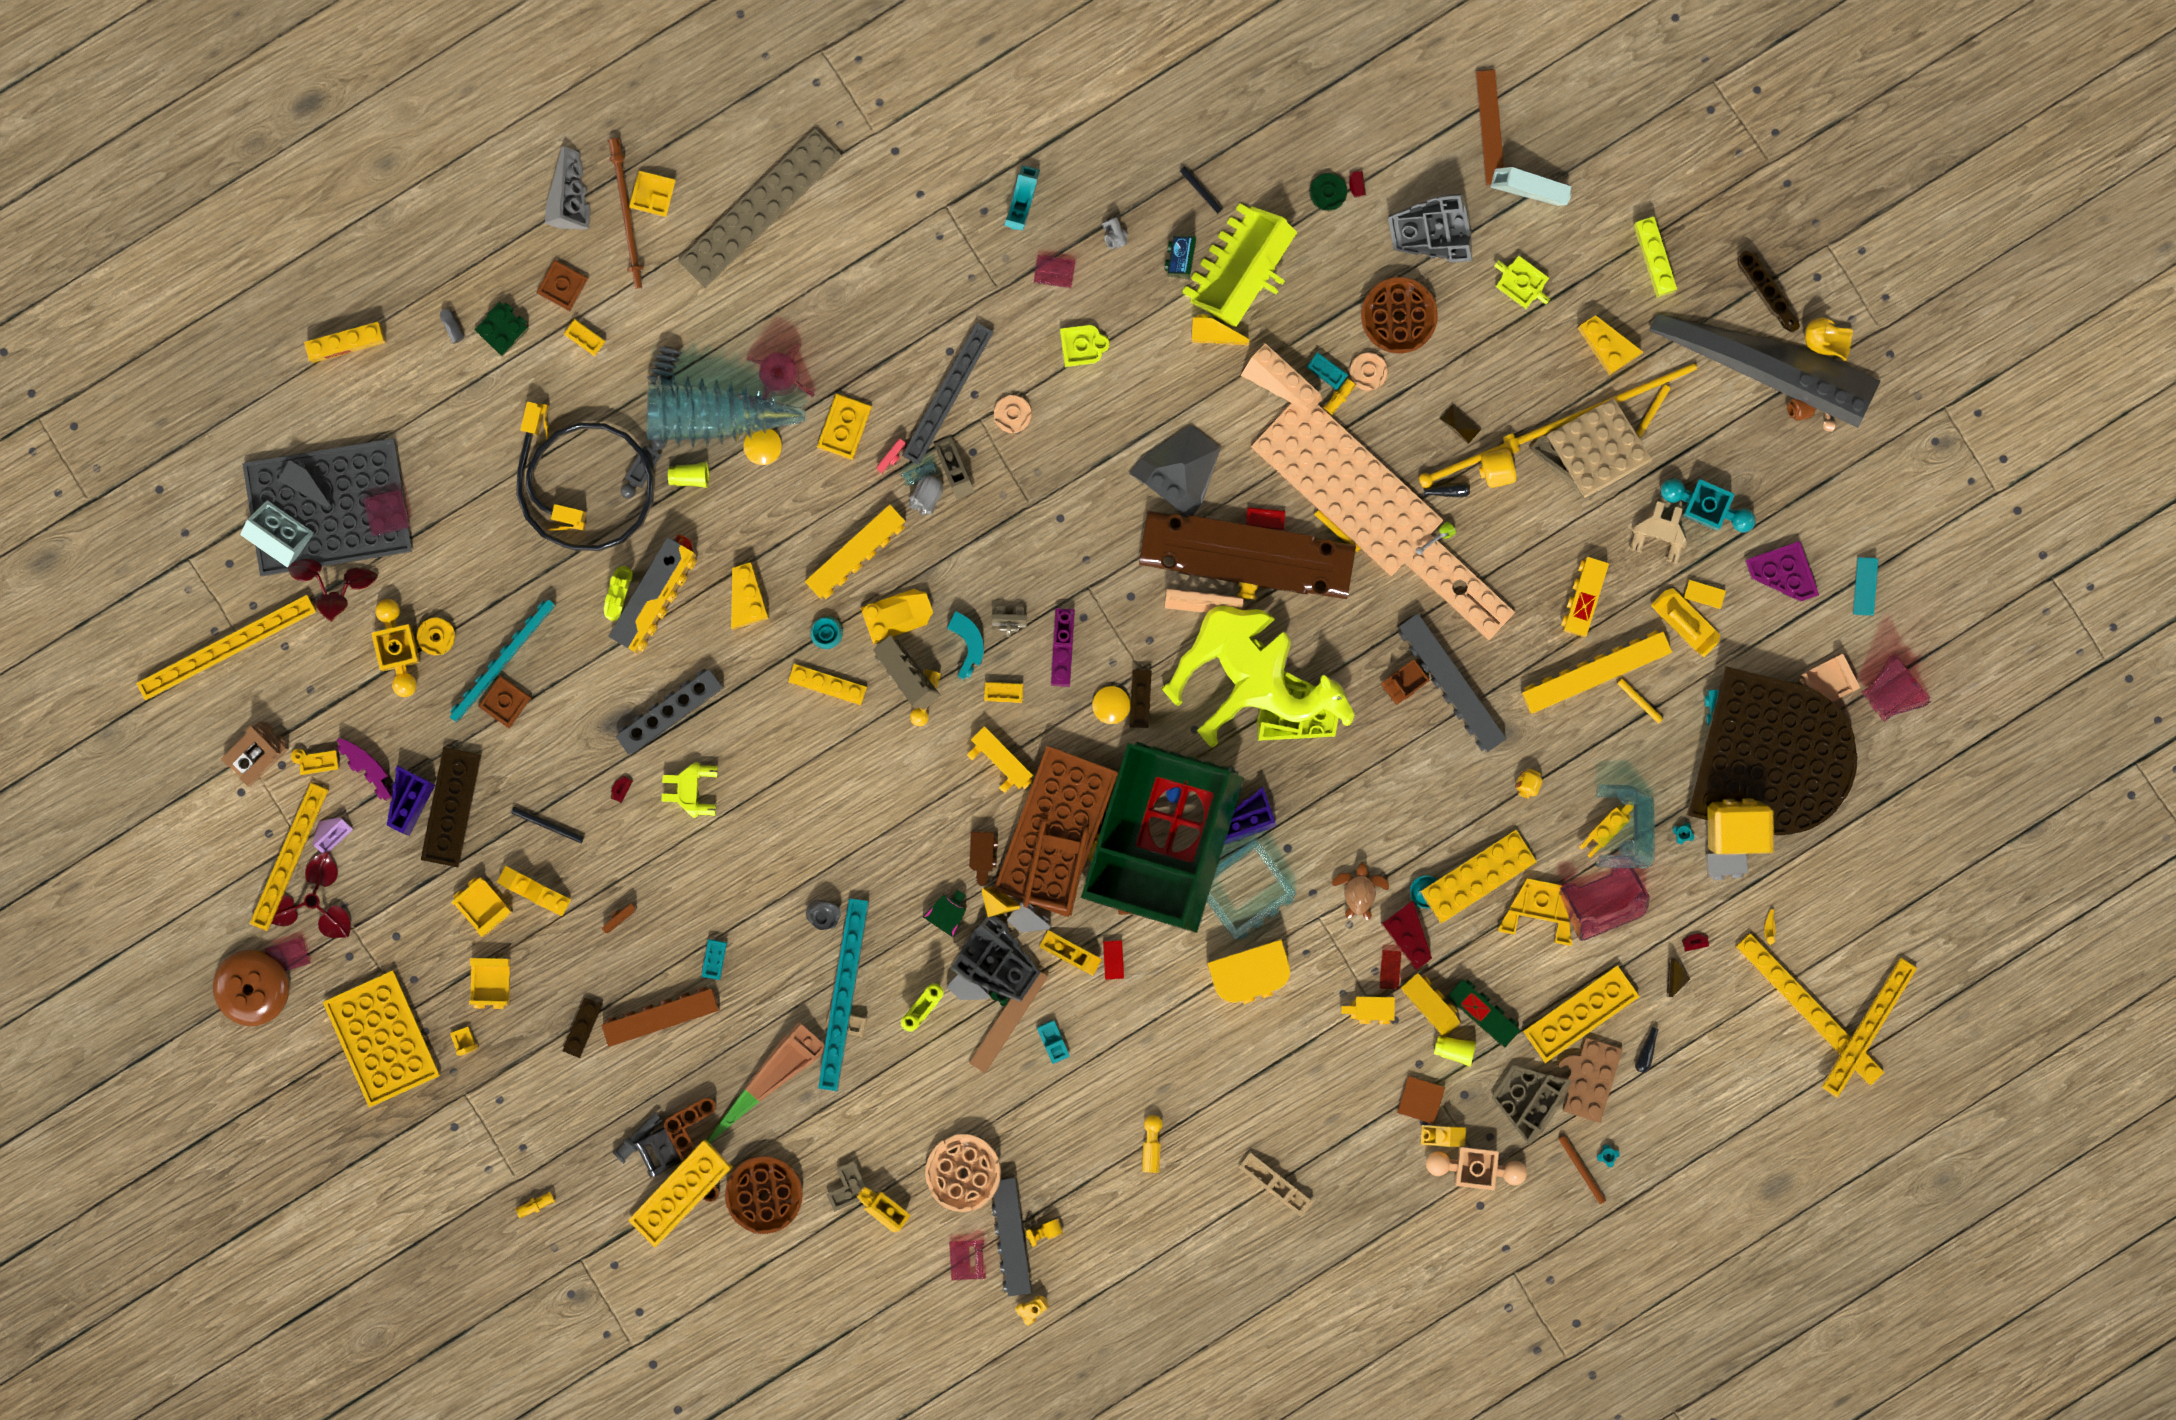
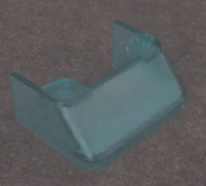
M1598 785L1596 797L1618 798L1623 804L1634 805V841L1622 842L1619 846L1618 855H1599L1596 867L1649 868L1655 860L1654 798L1651 794L1630 785Z

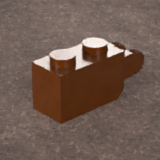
M971 832L969 867L973 871H977L976 881L979 886L987 884L988 873L992 872L993 868L997 866V856H993L994 849L998 847V837H994L995 833Z

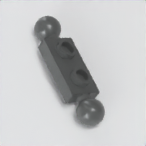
M662 435L652 437L651 448L643 447L652 471L662 456L657 451L663 449L666 445V440ZM638 455L625 476L630 482L621 487V495L626 499L634 497L636 485L642 488L648 479L640 455Z

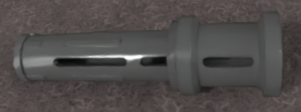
M654 1112L630 1138H625L623 1140L624 1143L617 1150H613L612 1153L624 1164L626 1159L633 1152L637 1151L633 1142L648 1136L663 1120Z

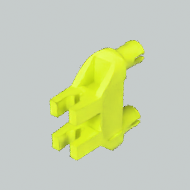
M627 566L618 567L611 577L604 606V614L611 621H616L621 616L630 581L632 582L633 572Z
M694 762L679 775H663L662 783L678 784L677 794H662L661 801L677 802L693 818L698 817V815L715 816L716 811L708 809H716V804H702L697 801L698 778H717L718 773L710 772V770L718 771V765H701L699 762Z
M930 984L903 1016L901 1025L904 1030H916L941 1000L944 991L939 984Z

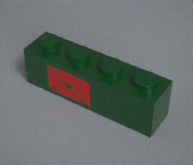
M1461 979L1446 997L1503 1048H1506L1520 1032L1517 1028L1519 1024L1512 1018L1508 1020L1503 1016L1505 1012L1497 1005L1493 1007L1489 1003L1490 998L1483 992L1477 993L1474 990L1476 986L1468 979L1466 981Z

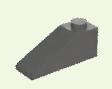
M289 460L278 481L321 505L332 509L333 506L310 472L304 469L306 465L298 460H295V462Z

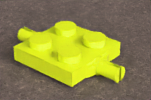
M1520 256L1508 267L1501 261H1497L1494 267L1503 272L1501 280L1496 285L1497 289L1525 309L1537 298L1547 305L1551 298L1542 293L1549 277Z

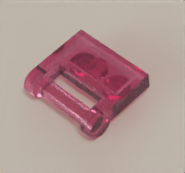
M984 1240L950 1241L951 1281L986 1279L982 1247L984 1246ZM970 1246H975L976 1273H970Z

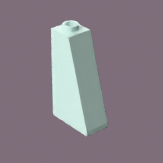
M1514 167L1500 168L1494 171L1491 188L1557 206L1567 205L1570 201L1571 186Z

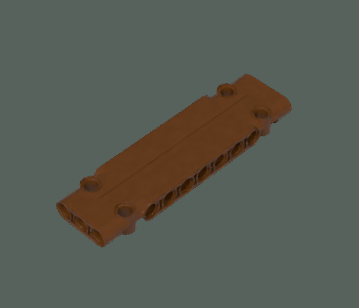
M1148 510L1139 565L1178 571V573L1234 583L1241 582L1258 585V587L1300 594L1310 593L1347 600L1356 545L1317 539L1314 536ZM1173 518L1178 519L1180 527L1172 528L1170 520ZM1322 544H1329L1331 552L1328 554L1323 553L1321 550ZM1166 556L1173 558L1174 564L1172 566L1164 564L1163 560ZM1318 581L1323 582L1325 585V589L1322 592L1315 589V583Z

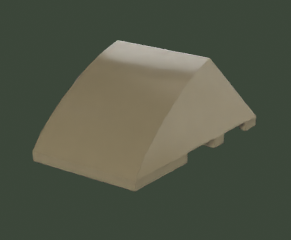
M1512 1066L1492 1096V1099L1527 1144L1530 1145L1543 1133L1563 1103L1571 1080Z

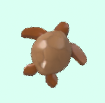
M1364 862L1357 866L1356 877L1348 873H1341L1332 881L1333 886L1347 884L1344 891L1345 900L1349 906L1345 913L1346 918L1353 917L1354 914H1363L1364 918L1370 920L1372 914L1369 908L1376 896L1374 886L1381 887L1384 890L1389 889V883L1383 877L1374 875L1367 878L1368 868Z

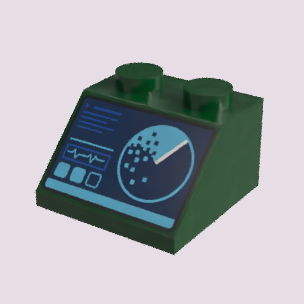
M1173 236V241H1169L1167 252H1171L1170 260L1166 259L1164 271H1168L1167 276L1190 280L1197 237Z

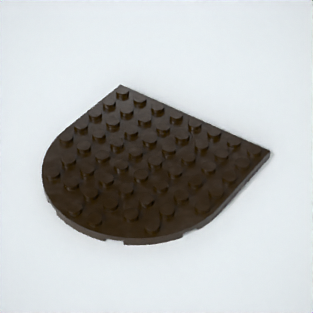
M1725 666L1687 815L1708 820V806L1712 802H1723V799H1735V801L1739 802L1745 798H1752L1754 801L1763 802L1773 810V835L1783 836L1802 833L1820 825L1831 817L1844 799L1847 798L1855 779L1858 756L1855 736L1847 718L1835 703L1810 687Z

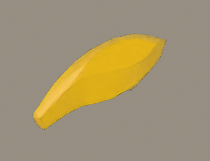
M1775 909L1770 910L1764 928L1765 940L1770 946L1775 942Z

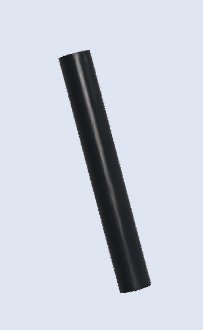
M1183 167L1180 173L1217 214L1220 213L1223 208L1186 167Z

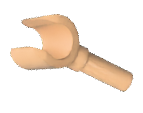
M1825 413L1823 428L1826 431L1833 432L1836 421L1830 420V415Z

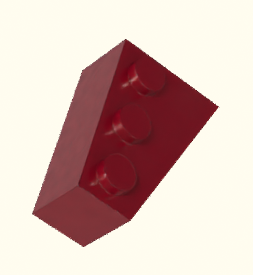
M1410 901L1381 923L1415 970L1432 959L1413 901Z

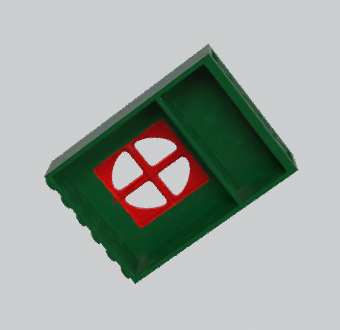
M1135 741V745L1128 743L1081 898L1198 933L1244 777L1238 775L1239 771L1226 766H1218L1214 763L1201 761L1190 756H1183L1173 751L1168 752ZM1175 787L1181 788V794L1174 814L1154 809L1155 802L1164 792ZM1190 791L1195 792L1202 801L1204 820L1201 823L1182 817ZM1151 817L1171 822L1169 834L1163 848L1158 847L1151 837L1149 829ZM1179 825H1185L1200 831L1198 838L1188 848L1179 852L1172 851Z

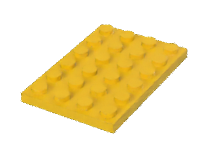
M394 970L322 1002L369 1108L440 1076Z

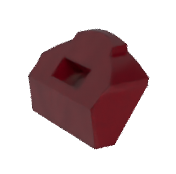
M1363 171L1350 173L1349 187L1354 198L1366 195Z
M624 775L617 779L611 790V799L622 803L633 781Z
M1692 934L1681 940L1685 952L1709 947L1708 935Z

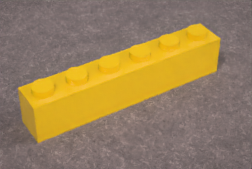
M891 505L887 506L813 573L805 583L821 600L823 598L828 599L834 593L833 589L837 585L841 587L848 581L847 576L851 572L855 574L863 567L861 565L862 562L866 559L868 561L877 554L876 550L880 546L884 548L891 542L890 537L894 533L896 535L900 534L905 529L904 524H906V521Z

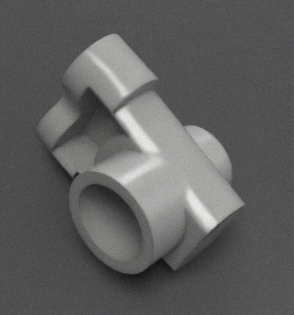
M1117 217L1102 223L1105 231L1108 233L1104 239L1110 249L1115 247L1117 249L1127 244V233L1124 229H1121Z

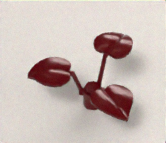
M301 559L287 567L290 575L298 581H309L314 576L318 579L323 595L316 598L315 606L321 615L330 622L347 608L348 601L344 595L349 585L354 590H360L368 587L378 578L377 573L361 567L352 568L344 574L346 583L341 595L337 592L327 594L322 579L318 574L322 570L319 562L312 559Z
M324 852L317 855L306 867L305 878L307 882L316 884L313 892L307 894L304 902L294 906V901L291 897L283 895L271 924L283 927L292 925L298 918L295 910L306 906L309 909L317 908L324 914L318 920V928L324 936L329 938L349 937L351 924L346 911L334 905L326 912L319 906L320 898L316 895L319 885L328 887L336 881L338 876L337 867L329 853Z

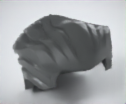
M814 900L806 909L807 920L818 930L835 928L841 916L840 909L825 900Z

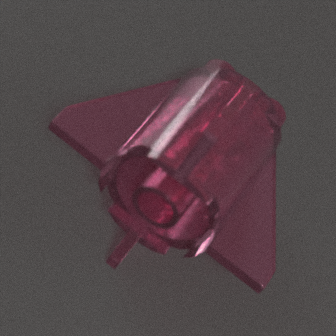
M797 343L786 355L772 353L763 361L750 356L747 357V361L760 367L759 377L766 389L760 410H765L773 395H787L795 389L802 391L812 398L815 394L799 383V371L793 361L802 346L801 344ZM778 372L783 373L782 376L779 375L778 377H776V374Z
M1896 652L1888 658L1874 682L1861 691L1864 697L1870 700V705L1876 713L1880 711L1878 715L1884 722L1896 714L1922 708L1931 703L1929 695L1912 676Z

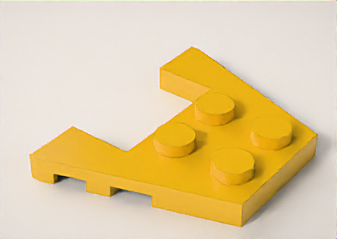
M1527 878L1500 924L1498 932L1515 935L1520 915L1558 923L1554 943L1572 946L1565 886Z

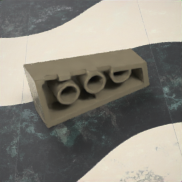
M889 635L873 649L877 661L884 665L887 669V674L896 682L898 688L914 708L925 710L941 696L896 637Z

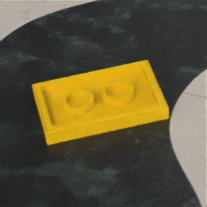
M836 393L817 448L853 460L872 406Z

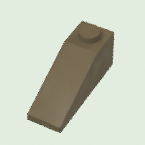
M952 437L934 443L956 499L974 493Z

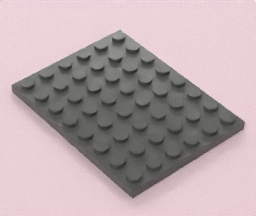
M394 438L242 463L250 515L255 513L266 501H269L314 532L309 542L293 562L301 559H312L324 567L412 552ZM289 460L292 462L298 460L306 465L304 469L310 472L333 506L332 509L321 505L278 481ZM255 545L261 577L289 572L285 565Z

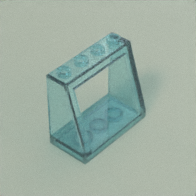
M1256 838L1217 867L1214 878L1255 849L1286 893L1238 929L1235 928L1209 893L1207 904L1234 940L1238 938L1241 941L1249 935L1247 932L1252 927L1257 929L1264 924L1263 919L1269 915L1272 918L1280 912L1278 909L1283 904L1288 906L1295 901L1294 896L1296 892Z

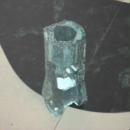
M931 460L903 473L901 477H904L906 481L905 486H909L927 475L930 476L937 473ZM916 472L918 478L913 480L911 473Z

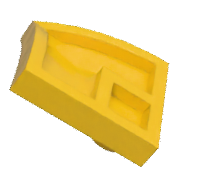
M639 171L629 208L667 217L676 180Z

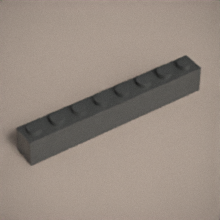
M1416 614L1398 627L1400 630L1398 632L1399 636L1404 642L1408 641L1411 646L1409 650L1413 656L1420 658L1422 669L1426 673L1430 672L1433 677L1431 681L1437 689L1439 687L1444 692L1442 697L1448 705L1450 703L1455 708L1453 712L1459 720L1463 719L1466 724L1464 728L1468 734L1475 736L1477 739L1475 743L1480 751L1485 750L1487 753L1506 740L1504 734L1420 615Z

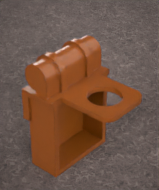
M1413 659L1400 670L1390 675L1388 679L1381 683V686L1390 696L1391 701L1398 705L1403 700L1412 696L1415 691L1430 680Z

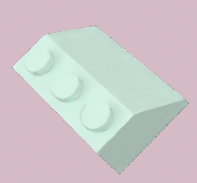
M266 501L247 519L240 535L288 567L299 556L314 532L269 501Z

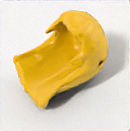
M1825 317L1812 320L1805 330L1804 339L1806 345L1816 353L1839 356L1843 361H1846L1851 350L1853 329L1835 327L1832 325L1835 323Z

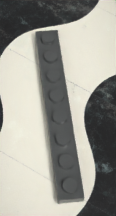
M976 323L905 449L903 457L920 465L992 337L993 331Z

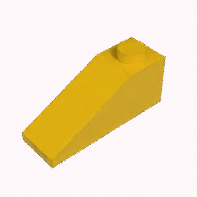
M1198 314L1197 317H1193L1192 343L1249 345L1248 338L1213 318H1208V315Z
M1049 930L1039 946L1091 976L1095 974L1102 961L1101 958Z

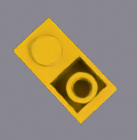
M1422 1125V1145L1465 1147V1127Z

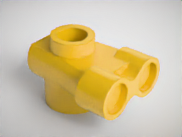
M1037 1295L1033 1300L1017 1305L1015 1310L1022 1317L1024 1323L1029 1326L1036 1321L1037 1316L1049 1308V1304L1045 1297Z

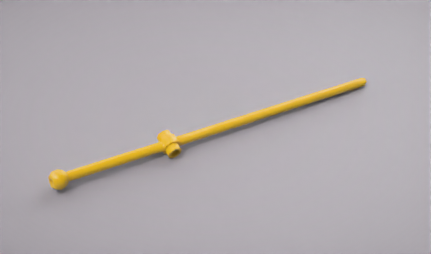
M1695 363L1685 366L1612 398L1617 403H1620L1695 371L1698 366ZM1610 399L1515 438L1513 433L1503 437L1505 443L1432 474L1422 473L1418 477L1419 482L1423 488H1428L1433 484V481L1480 462L1481 456L1486 452L1508 448L1511 454L1519 452L1521 450L1518 445L1556 430Z

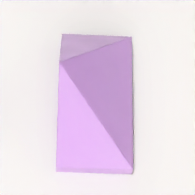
M340 817L319 821L312 844L321 853H329L353 829Z

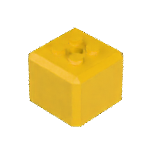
M1745 798L1739 802L1735 801V799H1723V802H1712L1708 806V849L1715 854L1774 852L1773 810L1763 802L1754 801L1752 798Z

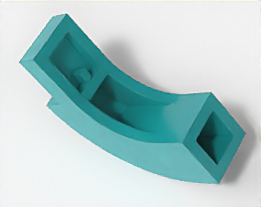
M1025 165L1021 166L1004 226L1023 231L1031 209L1040 169Z
M955 611L947 630L961 636L967 644V658L957 676L965 681L966 677H971L975 669L972 667L973 664L981 666L984 656V644L976 625L969 618Z

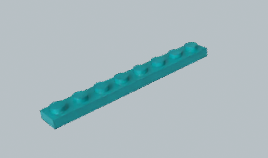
M548 599L545 602L543 600L537 607L538 612L535 616L531 615L524 624L526 626L522 631L518 630L513 635L512 639L514 641L509 646L506 644L500 651L501 656L498 660L494 659L487 668L489 670L485 675L481 674L476 679L475 683L477 685L472 690L468 689L463 695L464 700L461 704L457 703L450 711L452 713L450 715L452 720L457 723L550 614L556 606L552 601Z

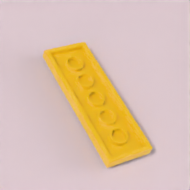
M1517 830L1421 890L1420 893L1440 924H1442L1537 861Z
M1617 965L1525 1029L1523 1033L1544 1063H1546L1640 996Z
M704 1140L628 1221L654 1248L657 1247L732 1169V1166L707 1140Z

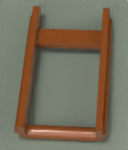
M1044 817L1039 828L1023 905L1028 908L1029 904L1064 911L1066 912L1065 916L1069 917L1072 916L1089 840V826H1085L1082 842L1045 835L1048 817ZM1042 846L1079 854L1068 904L1031 896Z

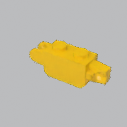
M1629 801L1623 808L1620 805L1613 808L1588 834V837L1579 845V848L1582 850L1593 840L1597 845L1588 852L1587 856L1591 858L1600 848H1604L1630 821L1631 816L1629 813L1634 809L1635 805Z

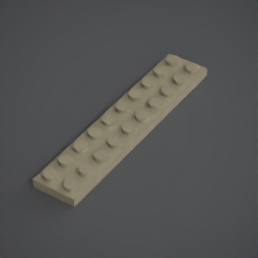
M814 129L678 261L706 288L838 162L842 155Z

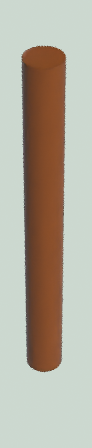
M1565 1135L1560 1137L1558 1140L1598 1203H1604L1606 1199Z

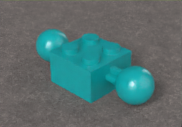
M1676 478L1667 479L1661 486V495L1666 501L1671 503L1680 500L1687 502L1682 517L1715 531L1720 530L1724 519L1731 521L1733 528L1741 533L1751 531L1756 524V517L1751 510L1741 508L1735 511L1729 508L1734 498V493L1701 479L1696 482L1693 492L1685 490L1684 484Z

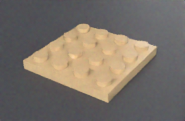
M1614 398L1547 434V438L1584 498L1652 461Z

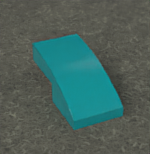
M1054 1019L1036 1027L1052 1064L1070 1057Z

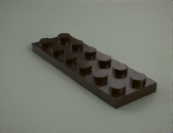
M443 747L421 855L422 861L459 868L482 757L481 754Z

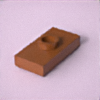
M631 903L622 911L618 909L610 916L612 920L604 925L602 930L609 934L633 914L637 908Z

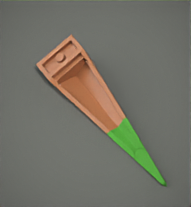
M798 1022L787 1036L784 1035L707 1138V1141L711 1143L766 1096L815 1062L824 1052L825 1044Z

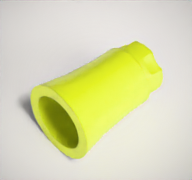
M708 462L669 466V485L708 488Z
M1438 1036L1434 1054L1471 1067L1477 1041Z

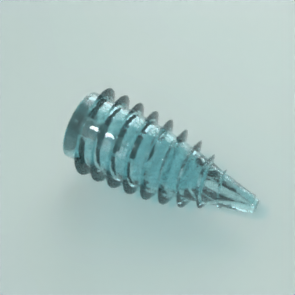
M660 374L655 383L648 382L646 439L661 440L664 449L668 440H675L678 448L683 440H690L694 448L696 441L699 439H704L708 447L711 439L718 438L721 445H723L726 437L733 436L737 444L740 435L748 434L751 440L755 432L763 431L766 434L768 429L776 427L780 429L781 426L800 424L801 421H805V410H802V408L775 402L774 398L771 401L761 397L760 391L756 396L750 395L746 386H744L741 393L734 391L732 382L729 383L726 390L720 388L717 379L712 387H708L705 385L703 378H701L697 386L691 384L688 376L684 384H677L674 375L669 383H663Z

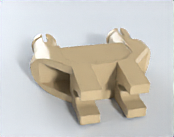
M1657 501L1652 516L1633 528L1632 531L1635 535L1629 550L1635 551L1637 546L1636 552L1642 553L1645 538L1649 536L1669 542L1671 548L1666 561L1671 563L1673 560V564H1678L1682 548L1687 546L1685 536L1678 524L1683 509L1673 508L1670 521L1661 518L1665 503Z

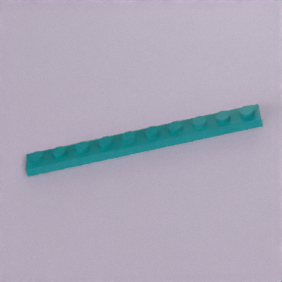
M849 898L818 1089L838 1092L869 901Z

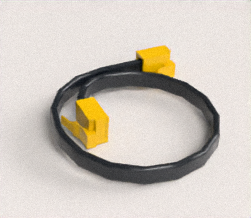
M527 402L520 431L525 432L526 436L517 469L516 496L524 518L541 537L571 550L603 551L626 542L643 526L654 502L655 476L646 452L629 434L605 423L579 422L555 431L549 437L547 422L549 405ZM543 417L546 441L537 448L527 469L526 487L531 500L540 510L551 514L552 520L574 525L573 527L548 529V531L568 529L585 531L586 527L585 519L587 512L554 504L553 509L545 506L537 497L533 486L534 472L543 452L557 439L580 429H603L624 438L640 455L648 477L647 500L637 522L621 537L600 545L572 544L546 533L531 516L524 497V472L533 434L539 436Z

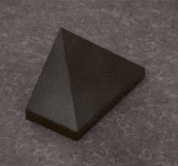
M1454 405L1440 418L1443 423L1468 444L1481 431L1476 424Z
M1671 958L1668 961L1667 997H1673L1690 980L1678 962Z

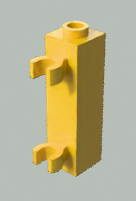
M985 726L971 739L976 746L967 756L973 761L983 752L1008 777L999 787L1004 793L1013 785L1020 790L1022 787L1026 789L1033 782L1031 780L1033 775Z

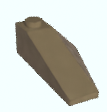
M1540 436L1530 447V450L1575 490L1581 493L1547 436ZM1595 492L1594 494H1592V495H1590V496H1588V497H1586V498H1588L1589 500H1591V499L1595 496V494H1596L1597 492Z

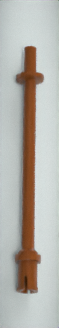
M613 138L608 140L611 153L609 158L615 165L631 267L627 268V271L633 274L635 289H641L640 270H643L644 266L638 264L622 167L625 156L622 154L620 138Z

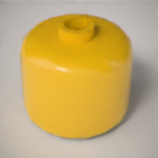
M1508 448L1486 452L1481 456L1482 467H1479L1480 476L1485 478L1490 488L1513 484L1517 481L1513 457Z

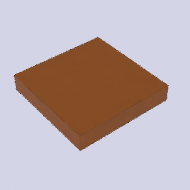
M554 260L536 293L570 312L588 281V277Z
M500 675L478 707L510 729L532 697Z
M1408 1076L1397 1113L1434 1124L1445 1087Z

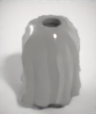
M929 475L921 478L914 493L909 497V507L913 510L921 511V515L933 514L934 507L943 494L942 482Z

